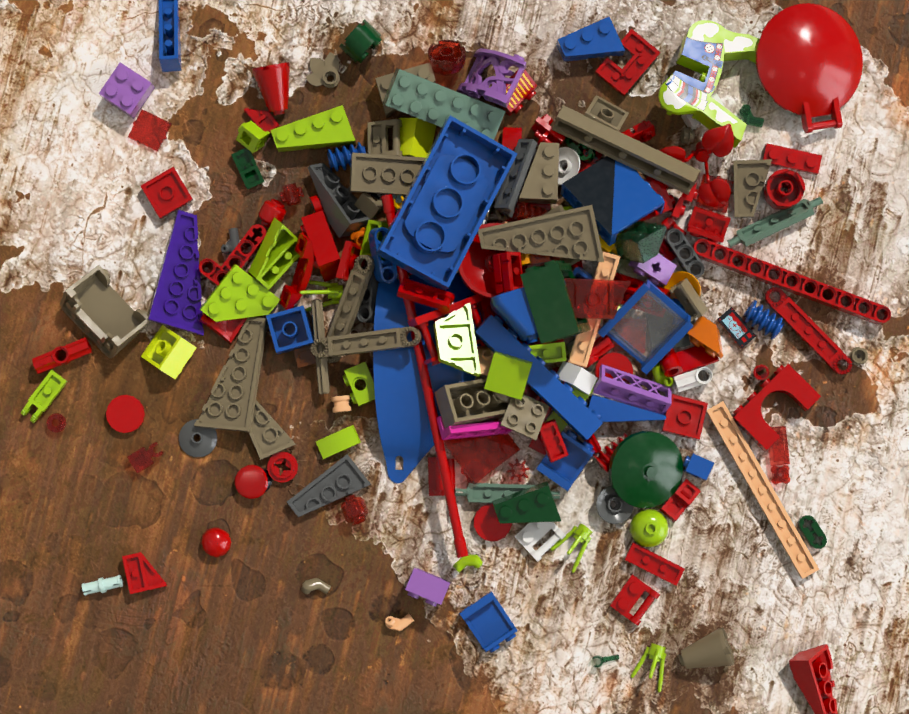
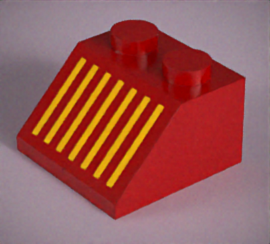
M518 70L510 78H515ZM524 70L507 108L499 105L509 116L513 113L517 114L524 107L522 104L526 100L530 101L537 94L535 92L537 85L526 70ZM506 83V94L511 84Z

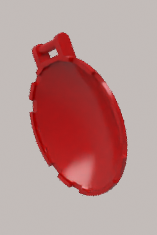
M804 3L787 7L769 20L761 32L759 43L756 46V69L764 90L768 91L778 106L801 116L805 133H812L813 130L832 127L835 129L842 128L843 122L840 108L853 96L862 75L863 57L859 40L849 23L841 15L825 6ZM831 115L832 120L812 123L813 117Z

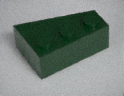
M547 481L493 501V506L500 523L561 521Z

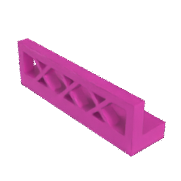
M442 417L436 418L442 440L508 434L512 431L501 426L500 421L453 425L445 429Z

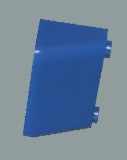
M524 287L491 298L490 306L492 311L509 329L516 333L522 342L526 341L527 344L538 341L539 335Z

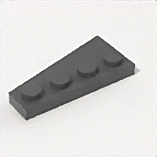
M347 454L288 500L287 503L295 514L300 517L371 485V483Z

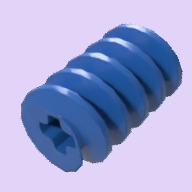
M357 142V148L350 144L349 150H347L344 145L342 146V152L337 147H335L334 153L327 149L331 173L332 167L338 172L340 165L346 170L347 164H351V153H366L365 147L360 142Z
M752 301L743 316H746L745 323L752 320L751 327L758 324V331L765 329V336L772 333L771 340H773L785 324V322L782 324L783 318L779 317L775 320L776 313H772L769 316L770 309L767 308L762 311L763 305L760 304L756 307L757 301Z

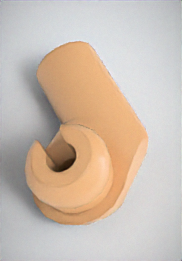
M409 613L402 619L388 616L385 619L386 627L396 631H402L414 622Z

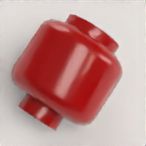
M273 198L266 200L258 213V217L262 220L261 224L269 228L274 217L282 222L286 215L285 205Z

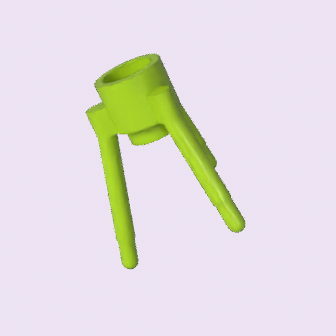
M309 280V284L330 288H327V290L300 291V294L307 295L328 294V299L332 300L323 302V307L339 304L343 294V285ZM308 307L305 310L307 312L311 311V307Z
M580 523L578 527L574 526L566 534L565 538L555 543L550 550H555L574 534L573 538L575 541L567 551V554L570 555L578 543H583L571 570L574 573L587 544L592 539L590 535L593 532Z
M651 643L650 647H646L645 653L631 674V678H634L649 655V659L653 660L648 676L650 679L653 676L657 662H660L657 691L661 692L664 663L667 655L665 653L666 648Z

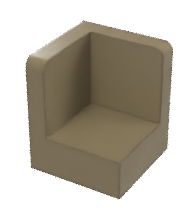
M362 193L354 204L371 220L383 209L381 198L375 201L367 193Z

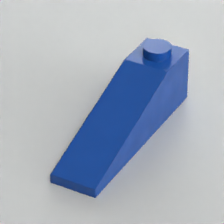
M159 0V61L162 72L181 71L178 0Z
M593 394L587 407L590 411L595 410L601 416L600 420L603 423L663 421L666 419L665 415Z

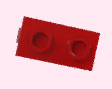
M644 120L633 126L635 133H632L630 129L622 132L642 143L656 136L654 125L649 120Z
M428 457L429 496H445L437 457Z

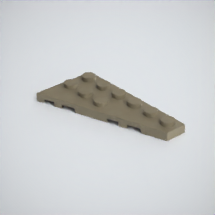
M592 205L478 230L482 249L604 262Z
M248 317L239 333L238 341L234 349L231 350L230 357L226 365L223 366L211 390V395L202 408L199 419L194 424L195 427L251 433L268 325L266 318Z

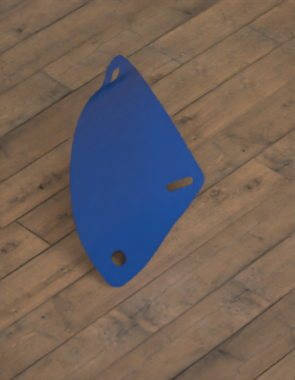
M387 270L383 272L384 279L389 277ZM459 273L455 274L449 288L445 290L454 294L453 303L476 295L466 287ZM410 275L409 280L435 287L415 275ZM397 278L392 283L378 284L374 331L409 327L404 300L397 297L400 287V281ZM414 302L417 317L437 310L436 308ZM477 309V311H478V313H479V316H480V318H481V321L483 322V318H482L480 309ZM432 320L428 322L429 326L427 327L437 349L434 321ZM410 332L407 334L408 342L412 341ZM421 333L425 357L427 360L430 359L431 356L425 343V340L423 338V335ZM414 347L373 352L374 392L378 428L388 476L394 483H402L434 446ZM432 363L427 364L438 417L441 414L434 392L444 385L475 380L476 376L444 363L432 366ZM397 456L403 458V470H395V459Z

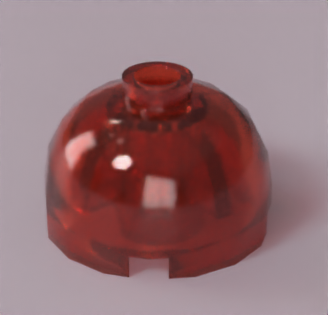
M440 40L437 45L433 46L432 44L428 49V62L431 64L433 71L439 75L451 76L457 74L465 64V47L463 46L462 48L457 41Z

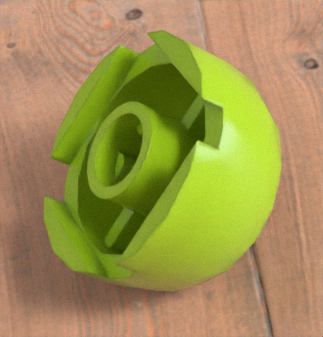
M646 509L634 515L630 522L629 530L637 544L642 547L651 548L660 545L668 535V523L660 512Z

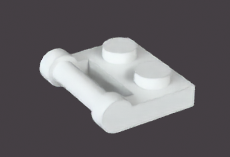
M530 522L514 537L539 562L542 559L541 556L558 540L565 538L566 535L554 522ZM552 529L555 534L535 551L532 546Z

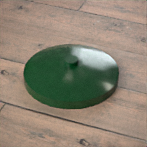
M640 431L631 434L619 443L611 456L608 470L610 484L616 495L631 506L638 508L658 506L674 494L681 482L683 475L681 453L671 439L660 433Z

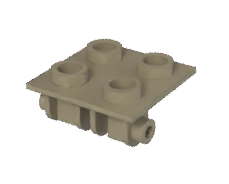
M524 394L522 400L511 397L506 412L500 420L501 426L536 441L549 405Z

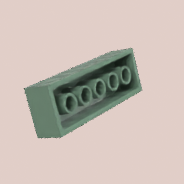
M398 68L394 72L383 104L439 127H442L445 120L451 115L493 140L505 114V111Z

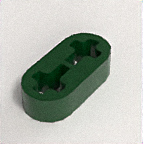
M565 137L567 146L577 152L582 162L589 163L594 159L595 151L581 143L576 145L572 139ZM583 148L589 154L587 157L584 156V153L581 151Z
M810 515L801 516L798 520V528L809 545L815 549L823 548L827 543V538L817 521ZM804 519H806L807 521L811 520L812 523H810L809 525L812 531H810L808 527L802 526L804 524ZM813 533H815L817 537H822V539L820 540V545L817 543H813V541L815 540L814 536L812 535Z

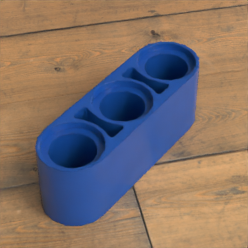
M384 227L374 228L369 232L368 238L371 257L375 264V279L379 283H392L397 278L396 265L386 259L382 260L379 255L375 254L382 240L379 241L377 239V233L380 231L384 238L388 229ZM384 270H387L389 273L387 279L383 277Z

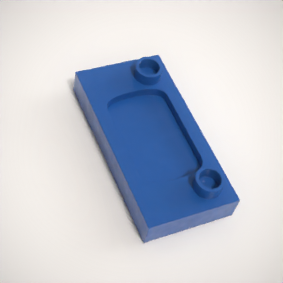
M450 115L445 120L375 254L438 289H448L517 153Z

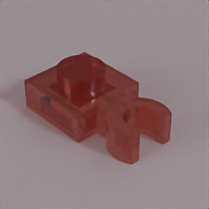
M157 442L151 444L148 451L145 447H142L127 457L137 473L154 464L153 457H160L164 454L163 451L159 453L154 452V448L159 445Z

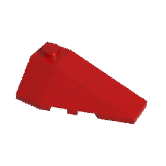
M828 644L797 653L789 660L790 669L794 680L814 713L838 714L837 702L832 695L835 682L831 680L830 669H833V662Z

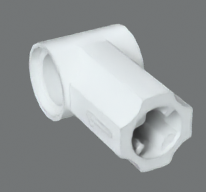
M701 367L673 378L679 393L709 383L712 380L713 374L709 368ZM701 370L708 373L706 381H701L698 378Z

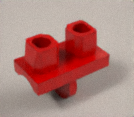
M548 114L541 118L538 117L531 130L535 132L534 136L539 139L537 142L538 146L540 142L559 143L560 147L565 136L552 130L553 127L550 125L553 119Z

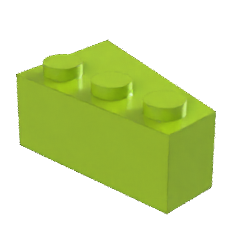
M275 217L248 270L268 290L300 257L295 251L298 238Z

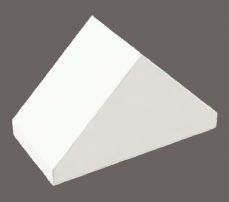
M566 361L562 362L557 372L559 381L567 383L569 386L587 395L590 394L597 380L596 376L582 367Z

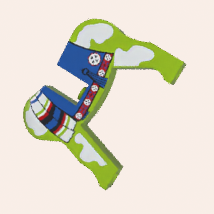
M700 20L692 24L682 40L676 63L700 73L701 76L697 80L675 71L662 84L659 89L658 98L661 107L667 111L666 114L670 116L672 114H693L691 118L696 119L709 130L730 124L734 134L733 148H736L742 140L747 124L713 99L711 95L719 82L724 61L750 60L756 64V46L760 39L750 34L729 31L720 24L709 20Z

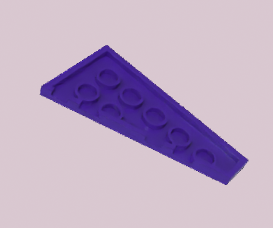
M178 210L147 320L204 336L203 325L199 321L203 312L199 310L201 308L202 295L197 240V215Z

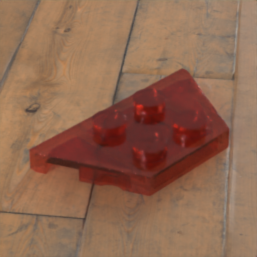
M564 278L575 316L579 319H614L617 308L622 303L623 296L631 284V281Z

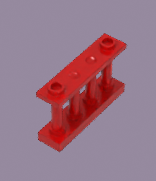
M474 295L450 304L451 308L447 314L441 313L437 309L407 321L409 326H417L418 330H421L431 358L423 361L424 365L432 363V366L441 363L438 360L437 349L427 327L429 326L428 322L433 320L435 323L439 319L445 318V315L464 307L465 304L470 303L473 321L477 329L482 321L476 307H478L477 303L483 301L482 297ZM480 339L476 340V343L481 344V347L485 346Z

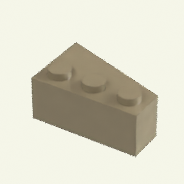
M540 142L518 203H557L559 143Z

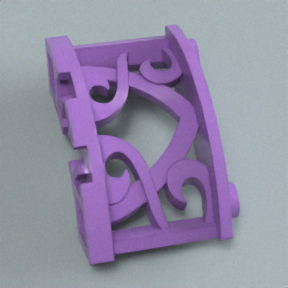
M480 48L474 53L476 60L465 82L459 84L456 92L474 99H479L482 95L485 100L507 108L526 68L525 59L516 54L511 56L495 50ZM492 64L496 76L488 77L482 82L481 74L483 70ZM515 66L519 68L515 78L505 77L514 74L513 71L508 70L509 67ZM506 83H507V84H511V86H510V88H509L507 94H506Z

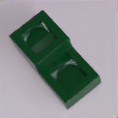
M244 148L231 154L247 190L265 182L251 151Z

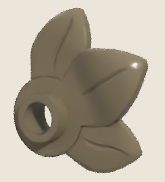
M331 52L327 55L325 61L318 58H310L312 73L306 77L307 81L313 86L336 87L340 82L338 73L340 67L339 60ZM329 76L334 77V80L332 82H329L327 80Z

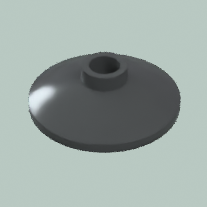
M198 419L187 422L181 428L179 444L182 450L189 456L204 457L214 450L217 444V432L215 429L195 427L194 424ZM196 434H199L201 437L198 442L194 440Z
M612 486L604 488L599 493L596 501L599 516L611 524H619L626 521L631 516L634 506L621 500L612 489ZM611 501H614L616 504L614 508L610 506Z

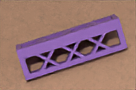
M603 364L600 366L599 380L593 387V393L664 415L671 406V387H666L657 382ZM605 373L611 374L613 379L606 377ZM622 379L628 380L631 385L626 384ZM640 385L646 386L648 391L644 390ZM658 390L665 392V396L660 395Z

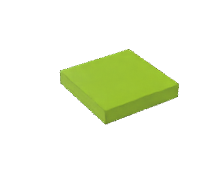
M495 351L484 389L522 400L533 362Z

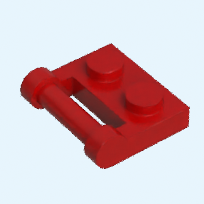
M631 574L609 606L639 626L641 623L640 619L653 601L659 598L660 594ZM646 591L649 595L633 616L629 613L643 592Z

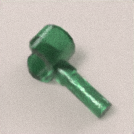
M595 655L592 659L599 658L601 663L593 666L598 668L605 662L618 660L619 655L608 657Z

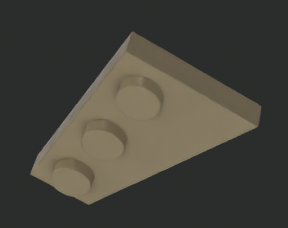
M256 400L251 433L249 432L260 460L297 445Z

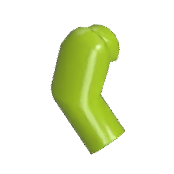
M658 362L651 369L654 380L666 387L672 386L674 383L673 378L665 377Z
M468 554L469 556L461 557L453 567L460 573L466 566L480 568L483 563L478 555Z

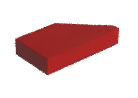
M244 109V112L251 121L265 132L269 131L270 135L272 134V129L280 127L269 111Z

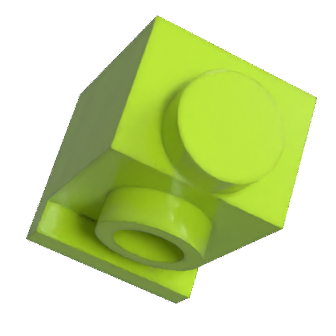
M252 121L244 122L238 128L239 133L236 140L254 153L264 147L270 132H265Z

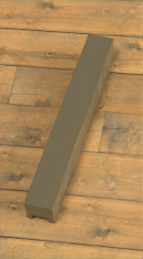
M562 105L552 128L555 132L687 195L690 193L693 185H695L701 170L594 121Z

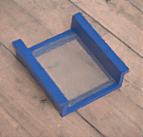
M647 279L597 333L602 337L607 334L641 363V371L647 375L694 325L691 323V316Z

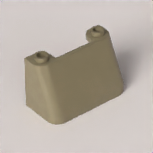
M98 265L64 291L60 306L66 315L108 358H113L151 321L147 320L149 314L145 310L137 309L134 311L109 285L111 277L109 272Z

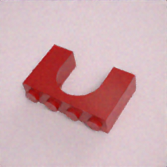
M789 364L785 367L781 365L774 372L776 376L772 380L767 378L760 385L762 390L758 394L754 391L747 398L749 402L744 407L740 405L733 412L735 414L733 419L736 424L764 452L780 438L765 422L761 414V405L767 395L775 392L784 393L790 396L804 411H807L821 397Z

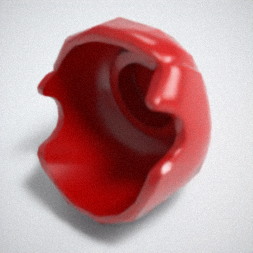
M213 527L203 533L200 543L205 553L212 557H220L230 550L231 538L225 530Z

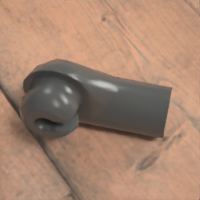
M238 228L229 229L230 240L221 246L222 253L230 255L240 242Z

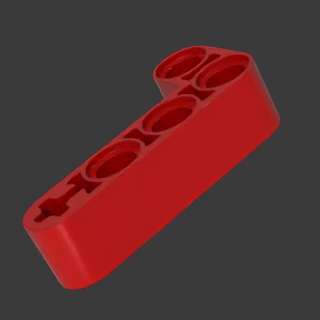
M260 224L253 225L222 266L211 259H203L199 264L200 272L218 286L219 278L229 272L233 260H239V267L244 270L258 252L267 231L264 226ZM255 231H257V232H260V231H261L262 237H260V236H257V237H256V235H255L254 232H255ZM249 238L254 240L257 244L254 245L253 242L249 240ZM244 245L252 246L250 253L244 254L242 252ZM206 264H213L211 272H204Z

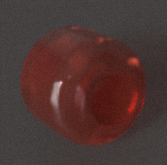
M355 495L346 497L344 499L345 502L341 504V511L345 521L352 523V525L364 522L369 513L364 499Z

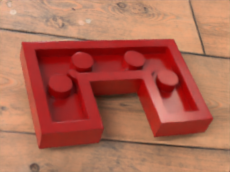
M633 29L621 40L624 49L633 56L621 69L607 57L595 71L600 78L623 97L661 53Z

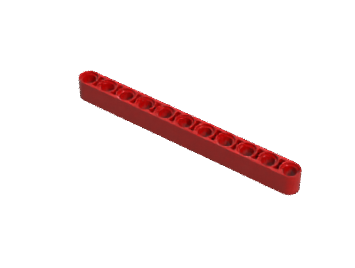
M699 239L692 246L698 257L704 261L879 325L889 321L891 318L890 309L884 305L709 240ZM697 244L705 246V253L697 251ZM715 251L723 253L724 257L722 260L716 259ZM734 257H738L741 260V266L738 267L733 264L732 260ZM751 264L758 265V273H753L751 271ZM772 270L776 272V280L770 279L768 275L769 271ZM788 277L795 280L793 287L787 284L786 280ZM805 284H810L813 287L812 293L805 291ZM824 290L831 294L830 300L824 299L822 295ZM842 297L848 299L849 304L847 307L841 304ZM860 304L866 306V313L859 311ZM878 310L884 313L883 320L878 319Z

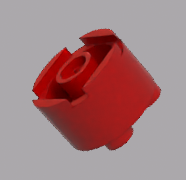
M790 169L777 170L766 180L763 187V195L766 202L776 210H785L795 206L801 200L805 191L803 178L800 174ZM780 188H787V191H781Z

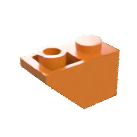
M703 316L699 317L687 333L690 337V342L698 348L700 345L706 349L705 352L711 357L717 356L721 359L723 351L717 325Z

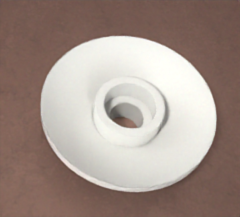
M569 147L559 148L558 184L562 185V183L577 175L580 170V158L577 152Z

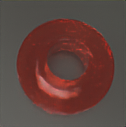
M54 413L48 417L47 427L52 432H61L66 427V419L63 415ZM58 419L59 425L55 427L53 421Z

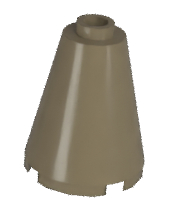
M718 628L682 649L679 655L681 665L686 666L687 669L734 665L735 660L732 648L727 641L728 637L724 628Z

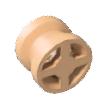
M350 395L331 397V401L334 403L333 413L352 411L351 406H349Z

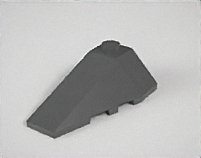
M324 163L309 165L308 170L328 222L339 238L348 237L351 233L359 231L361 227H366L368 220L371 219L354 205L358 199L352 194L353 192H349L350 187H344L339 182L340 178L333 171L331 173V170Z

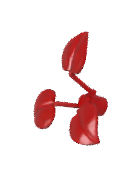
M730 124L706 131L702 136V141L696 144L695 151L692 150L687 158H685V150L678 146H669L659 150L682 162H688L693 156L699 162H704L707 183L699 186V197L709 206H726L731 194L730 186L722 179L710 181L708 159L712 153L717 157H724L732 151L734 134Z

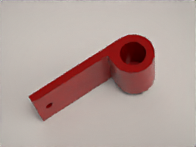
M700 345L699 348L694 346L676 353L672 348L659 363L665 377H674L718 362L719 358L717 356L711 357L705 352L706 349Z

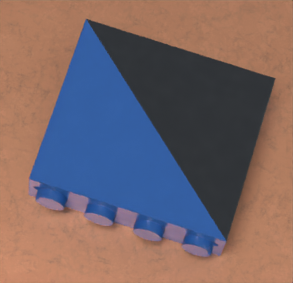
M608 156L562 183L561 195L574 209L589 205L593 206L598 234L609 246L616 242L619 232L654 210L661 214L665 204L663 197L657 194L647 181L643 180L637 170Z

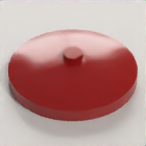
M502 223L483 224L480 226L479 229L500 225ZM478 232L458 269V273L470 291L480 297L491 299L494 296L500 295L496 294L493 255L508 251L482 249ZM534 265L523 266V267H522L523 273H525V270H524V269L533 267Z

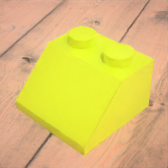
M162 325L141 357L176 379L197 347Z

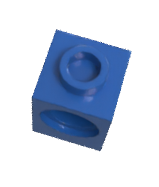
M692 453L690 456L685 457L683 467L685 468L683 471L706 481L714 462Z

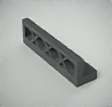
M534 139L518 140L514 151L517 153V156L503 181L494 208L507 218H512L535 156L537 142Z

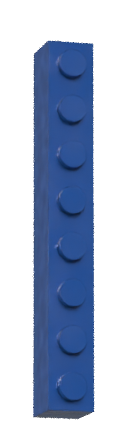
M489 315L475 330V335L493 353L497 351L533 362L526 385L549 405L583 440H588L603 424L600 420L601 416L595 410L590 411L586 407L587 402L580 396L577 398L572 393L574 390L567 383L562 384L558 380L559 375L552 369L549 371L544 366L546 363L539 356L535 357L531 354L532 349L524 342L521 344L516 339L518 337L516 333L511 329L507 330L503 326L504 322L495 315L493 317Z

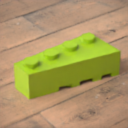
M343 105L271 130L278 152L310 148L318 149L331 146L339 147L350 144L356 145Z

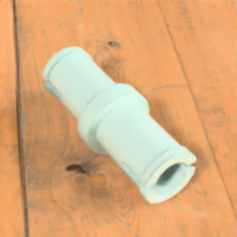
M121 575L106 579L102 577L97 581L83 583V594L86 596L97 592L105 593L107 590L123 587V581L120 579Z

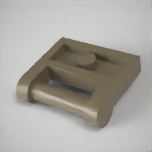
M391 119L368 122V154L402 156V151L400 150L402 120ZM388 128H393V150L388 151Z

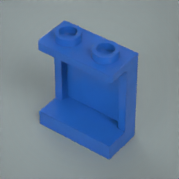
M563 429L561 436L569 455L551 463L546 454L536 469L568 491L595 451L593 450L594 446L589 442L578 440L576 433L569 429L567 431Z
M492 591L459 612L485 653L487 651L492 653L500 647L499 643L503 640L508 642L516 637L515 632L518 630Z

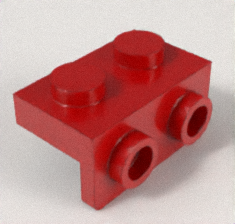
M694 206L687 225V231L694 237L700 238V236H704L711 242L723 243L731 218Z

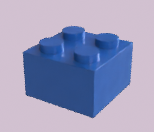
M303 305L266 315L277 354L293 351L294 349L314 343Z

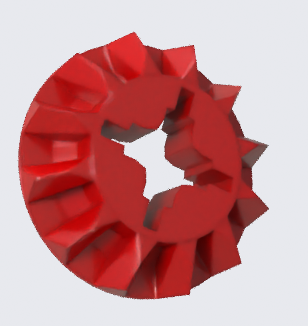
M278 452L269 459L267 470L273 480L288 482L297 474L298 463L292 454ZM286 459V466L291 470H284L280 475V468L275 466V464H282Z

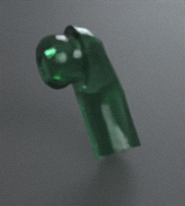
M746 104L743 105L739 110L743 122L750 126L762 128L764 118L754 117L751 107Z

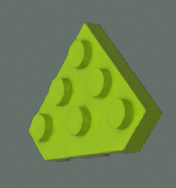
M234 264L199 310L215 322L269 315L280 299L238 265Z

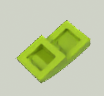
M354 425L316 441L323 459L361 443Z

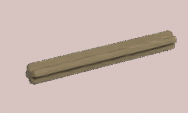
M312 300L311 310L315 341V339L325 338L322 300ZM323 343L317 347V352L320 354L325 349ZM315 356L318 393L328 394L330 388L327 358Z

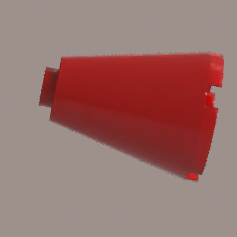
M290 63L252 68L253 75L268 111L273 112V115L285 114L284 110L288 109Z

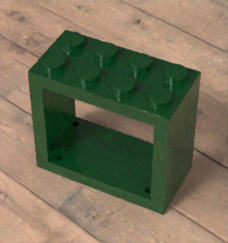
M552 260L543 263L544 267L533 266L524 269L525 273L520 274L541 343L554 342L591 330L571 263Z

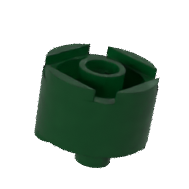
M365 19L362 22L363 26L359 24L346 37L345 46L342 43L339 46L355 63H362L369 56L367 51L370 48L374 50L382 41L380 38L382 35Z

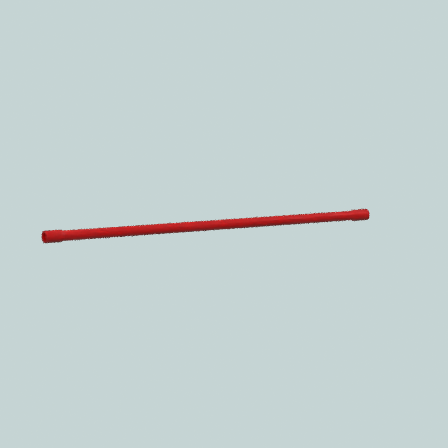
M392 194L381 196L388 229L395 217ZM396 265L401 285L403 278L409 279L406 270ZM403 298L408 321L416 318L414 302ZM411 331L410 333L413 341L415 338V334L413 331ZM421 338L419 344L414 346V352L452 526L457 558L469 555L463 536L445 446L436 419L438 413L427 364L424 365L423 362L426 360Z

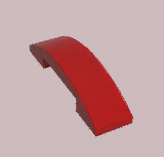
M304 233L299 234L295 251L300 257L291 286L284 285L279 303L285 310L292 309L303 295L300 294V291L306 289L312 273L314 260L313 246L311 240Z

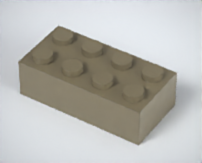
M487 378L444 385L434 392L445 429L453 425L474 424L501 419L509 403L500 401L492 391L484 389Z

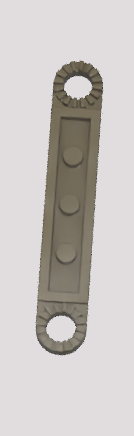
M359 255L355 259L353 270L350 272L327 337L350 334L374 270L375 264L371 256ZM364 259L368 261V267L365 270L361 266ZM336 356L333 359L329 357L327 362L336 363L342 356Z
M409 326L315 339L310 349L312 354L318 358H329L414 347L421 341V333L417 328ZM413 331L415 338L413 341L408 342L407 334ZM323 343L325 349L320 354L317 352V347Z

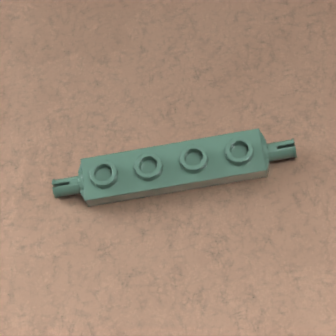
M820 196L812 201L803 199L789 209L780 210L736 231L737 236L727 240L728 245L731 248L739 243L746 247L814 215L813 208L823 204Z
M469 483L467 489L456 488V492L463 493H455V496H467L468 502L493 503L494 500L535 485ZM551 491L552 495H560V491ZM553 496V498L559 500L560 496Z

